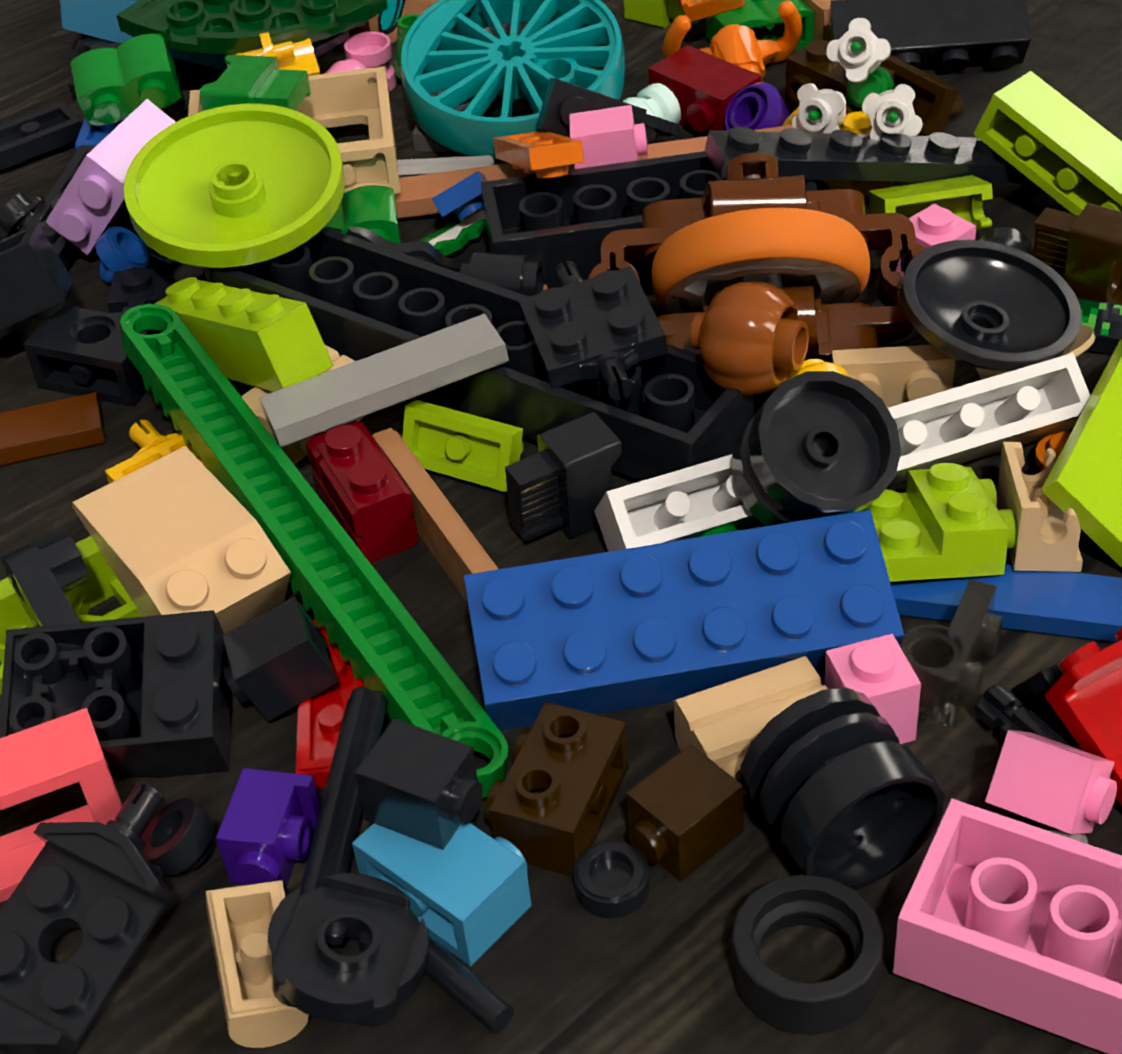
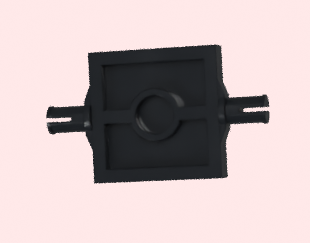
M566 261L568 275L563 263H560L554 271V276L559 282L560 288H549L537 295L518 300L522 319L551 388L554 389L580 380L601 378L611 399L621 400L618 385L626 399L634 391V385L629 379L626 370L639 362L668 354L666 335L631 266L616 271H605L593 278L583 280L577 264Z

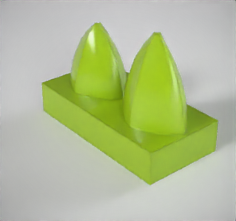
M415 400L405 405L402 439L424 469L507 492L505 467L520 461V455L524 451V444L522 442L523 428L420 400Z

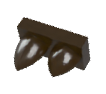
M889 55L885 61H881V66L895 72L894 89L899 84H906L914 90L915 98L912 104L915 115L919 116L923 123L920 133L926 136H930V134L935 132L944 133L949 118L964 110V101L958 96L959 89L892 55Z

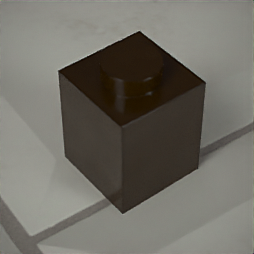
M692 744L626 793L629 825L627 836L631 845L644 855L647 863L651 865L659 863L680 882L744 832V785Z

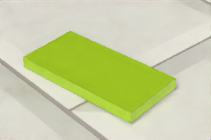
M1122 339L1119 341L1041 489L1064 513L1068 508L1073 509L1078 517L1081 530L1121 568Z

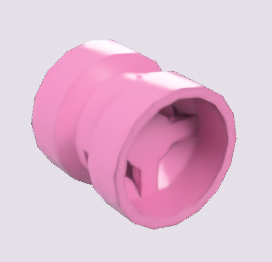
M363 32L345 41L346 59L360 61L367 68L385 66L389 92L395 88L397 83L395 69L393 65L389 64L392 56L389 36L379 32Z

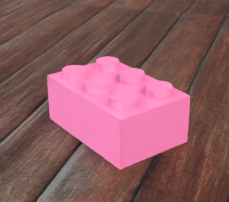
M951 799L899 914L893 973L1101 1052L1122 1054V856Z

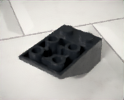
M209 610L6 630L0 707V738L87 708L110 773L164 778L230 771V688L223 674V668L230 664L223 639L225 634L215 611Z

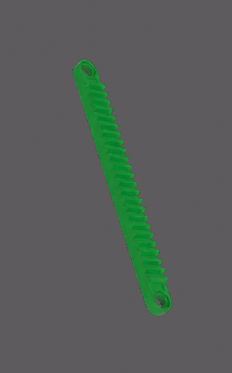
M159 304L138 305L127 310L120 320L122 346L126 355L142 375L145 389L147 392L152 390L155 403L157 405L162 404L164 415L166 418H172L176 432L181 430L184 443L192 445L196 458L202 459L203 465L212 472L218 481L257 520L291 571L289 580L292 592L295 596L301 594L303 605L307 612L313 610L316 625L319 629L325 627L328 641L331 646L334 644L338 645L342 661L344 663L350 661L355 679L359 680L362 678L366 688L385 694L388 701L385 715L388 714L390 716L391 722L395 718L472 746L473 751L487 756L491 761L490 764L476 770L478 781L481 782L483 787L482 798L488 797L496 780L504 781L506 778L508 744L504 735L178 314L171 308ZM150 330L162 331L161 333L152 335L139 334L141 332Z

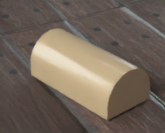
M282 880L206 891V909L230 1038L235 1043L244 1047L265 1048L284 1043L299 1034L308 1022V1014L295 1007L282 1004L274 996L272 976L267 963L269 924L274 911L286 897Z

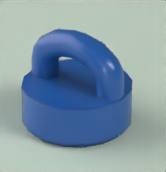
M112 226L108 228L96 242V251L101 259L99 267L100 278L105 283H112L114 272L125 271L132 267L146 268L149 265V252L144 242L136 234L124 227Z

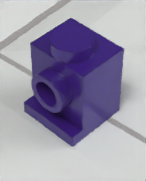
M242 769L216 837L230 883L244 886L282 880L284 889H287L296 861H304L308 854L311 833L315 830L321 807L313 775Z

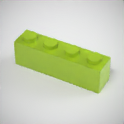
M1032 71L994 93L973 133L977 138L1072 214L1079 216L1088 203L1122 212L1121 140Z
M190 277L168 287L165 291L167 297L155 303L169 307L178 314L228 379L275 392L318 376L334 366L306 302L282 298L276 294L258 293L248 288L239 289L225 286L222 283L206 282Z

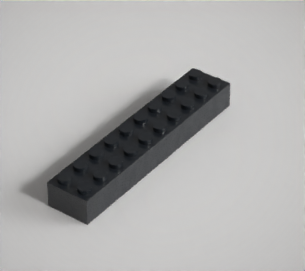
M327 227L322 228L315 236L299 247L270 260L239 267L210 268L213 283H222L225 286L239 289L248 288L258 293L276 294L282 298L306 302L324 344L336 350L340 357L345 355L355 361L485 314L504 341L509 361L419 395V397L453 410L523 428L522 436L537 442L538 434L594 411L621 442L622 454L613 464L611 470L640 481L733 454L738 435L754 417V395L745 396L741 394L740 390L729 387L726 390H722L706 374L701 355L667 344L668 354L639 362L626 370L629 379L634 385L633 393L626 399L619 385L621 400L611 399L601 378L580 380L552 389L522 319L518 300L529 296Z

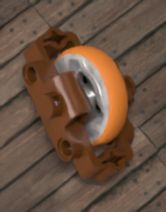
M749 153L734 157L728 161L726 165L727 180L708 181L702 198L664 200L651 203L642 210V228L623 229L609 233L601 244V263L595 266L589 275V278H593L605 271H616L631 266L640 283L638 272L632 265L648 264L652 266L651 279L653 291L659 305L667 313L657 317L666 335L667 344L701 355L700 349H694L690 344L691 324L698 312L706 313L716 294L724 288L739 282H764L772 284L792 298L797 306L799 320L805 321L808 325L809 342L804 361L820 359L831 363L832 350L878 348L877 341L899 340L911 334L914 326L906 316L900 297L902 275L900 272H896L899 259H901V272L905 274L911 260L925 250V247L916 243L915 229L908 217L899 213L865 214L864 196L856 190L806 191L804 175L779 177L777 158L765 153ZM870 250H885L881 257L874 285L876 296L884 305L881 307H872L864 303H853L862 294L868 283L870 275Z

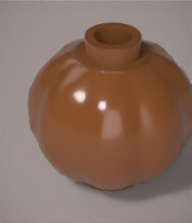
M739 282L724 288L715 295L706 313L698 312L695 315L690 329V344L692 348L700 349L704 370L712 382L722 390H726L728 387L738 389L745 396L769 392L786 381L790 370H799L802 367L809 342L808 325L805 321L799 320L797 306L792 298L778 287L764 282Z

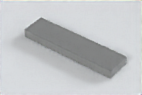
M482 314L261 396L259 399L280 447H284L509 361L504 341L487 316Z

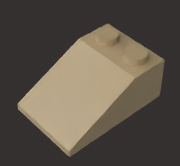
M186 446L72 502V507L142 617L214 610L222 630L226 634L285 601L291 571L257 520Z

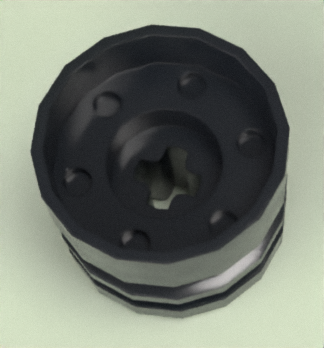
M847 687L821 690L795 701L766 724L751 742L741 763V784L744 785L745 792L773 830L781 833V842L805 875L831 878L854 890L861 889L886 877L911 859L930 838L943 813L944 793L936 780L909 747L899 744L900 740L886 719L880 716L864 693Z

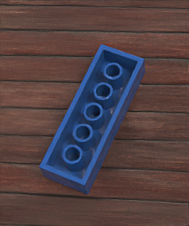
M871 510L464 575L467 606L484 708L500 731L532 726L545 701L596 715L664 704L804 656L808 658L819 677H824L827 650L892 633L900 646L904 637Z

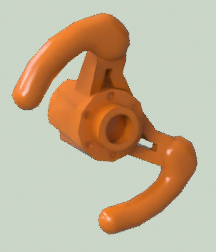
M783 1L778 7V14L784 22L785 29L784 35L774 41L757 40L754 31L747 26L728 25L713 36L709 44L710 47L699 50L761 75V82H763V77L766 74L764 66L770 63L776 64L786 61V57L792 55L798 47L803 30L801 15L791 1ZM679 15L667 30L662 45L663 59L680 50L682 40L691 28V20L687 16Z

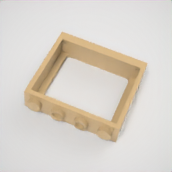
M386 67L308 76L311 94L309 97L305 96L296 111L311 117L325 128L354 124H366L369 127L370 140L337 144L341 153L345 175L344 193L367 185L387 186L393 188L394 194L401 193ZM200 89L190 91L188 116L203 111L199 94Z

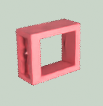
M87 708L0 738V810L79 782L88 805L39 823L100 822L106 825L108 820H115L122 807V803ZM39 823L0 837V903L10 898L45 845L34 833Z

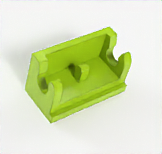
M973 175L868 191L870 214L899 213L910 218L932 204H936L976 225V231L988 230L992 227L991 219L989 217L986 218L983 212V201L993 199L992 183Z

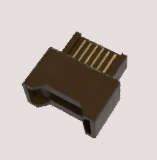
M1091 203L1085 206L1079 216L1046 207L1034 224L1036 232L1033 256L1062 276L1072 288L1077 298L1122 304V212Z

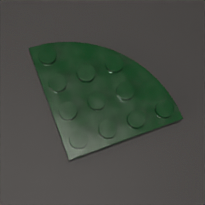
M139 0L116 16L120 31L132 37L144 34H161L167 47L171 49L205 54H238L263 48L259 34L269 32L273 46L289 41L294 44L309 38L311 43L352 28L361 27L387 9V0Z

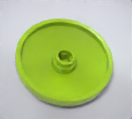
M235 104L192 114L171 124L151 138L139 150L128 168L124 182V199L135 231L150 248L159 254L193 266L209 268L239 267L281 256L315 236L331 220L341 203L345 189V175L341 153L336 141L328 130L316 120L298 111L275 105Z

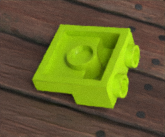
M939 463L933 465L930 469L908 470L906 493L885 489L879 498L864 509L871 510L890 582L1004 575L1007 549L1014 548L1016 543L1017 525L1014 513L1011 509H997L996 489L992 479H978L971 467H964L955 463Z

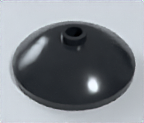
M954 240L933 245L920 252L911 260L901 283L900 297L906 316L917 331L931 345L949 357L986 370L1010 372L1064 356L1073 346L1082 323L1079 301L1072 288L1062 276L1036 257L999 243L982 240Z

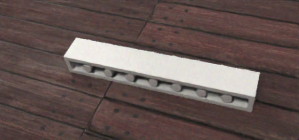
M1074 353L889 407L888 410L897 424L901 455L895 478L888 486L907 481L908 470L930 469L933 465L939 463H966L1001 452L1003 442H1021V445L1041 440L1051 434L1068 431L1074 427L1090 398V393ZM732 454L607 491L594 510L608 552L697 538L706 531L726 525H734L737 530H746L764 524L748 512L734 487L731 465Z

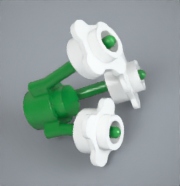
M853 19L849 24V30L839 40H832L827 46L826 53L830 61L839 62L846 69V77L848 79L847 94L843 96L842 93L831 89L818 90L816 85L812 83L803 85L797 93L800 104L798 114L792 119L793 128L807 133H832L834 130H840L839 126L843 123L846 116V108L855 105L870 117L872 124L870 139L879 141L880 135L883 132L914 137L921 131L922 119L915 115L912 104L915 92L906 84H899L894 89L891 75L885 69L879 67L881 61H885L889 57L891 47L886 39L877 38L871 31V24L867 19Z

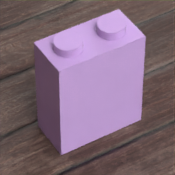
M146 99L85 156L45 223L86 255H89L96 248L95 245L100 236L108 228L117 226L129 214L124 199V182L132 160L151 138L175 123V121Z

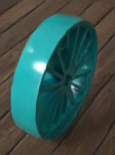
M438 0L426 9L410 27L401 50V74L411 113L417 124L428 136L454 151L470 156L489 155L493 159H497L495 156L494 137L542 131L535 127L550 78H557L620 100L625 76L624 45L615 16L601 0ZM521 22H528L526 27L520 33ZM511 23L510 36L506 35L501 24ZM489 27L492 34L483 28ZM587 67H604V69L598 71ZM445 90L444 92L440 93L435 97L430 95L432 93ZM497 94L503 97L500 117H482ZM476 95L465 111L454 110V108ZM526 97L534 114L512 117L513 99Z

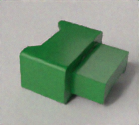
M227 55L225 57V63L228 65L226 70L217 81L203 85L199 93L203 111L235 104H267L296 111L305 96H310L311 91L307 70L278 69L277 58L273 56Z

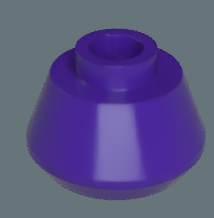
M765 82L754 83L741 89L731 99L725 113V130L730 131L734 127H746L752 130L780 127L790 116L789 110L779 91L774 86Z

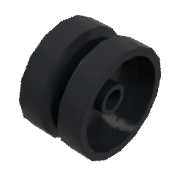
M806 371L782 382L738 435L731 458L734 487L748 512L765 526L862 511L879 498L895 478L901 455L898 428L884 401L861 381L835 371Z

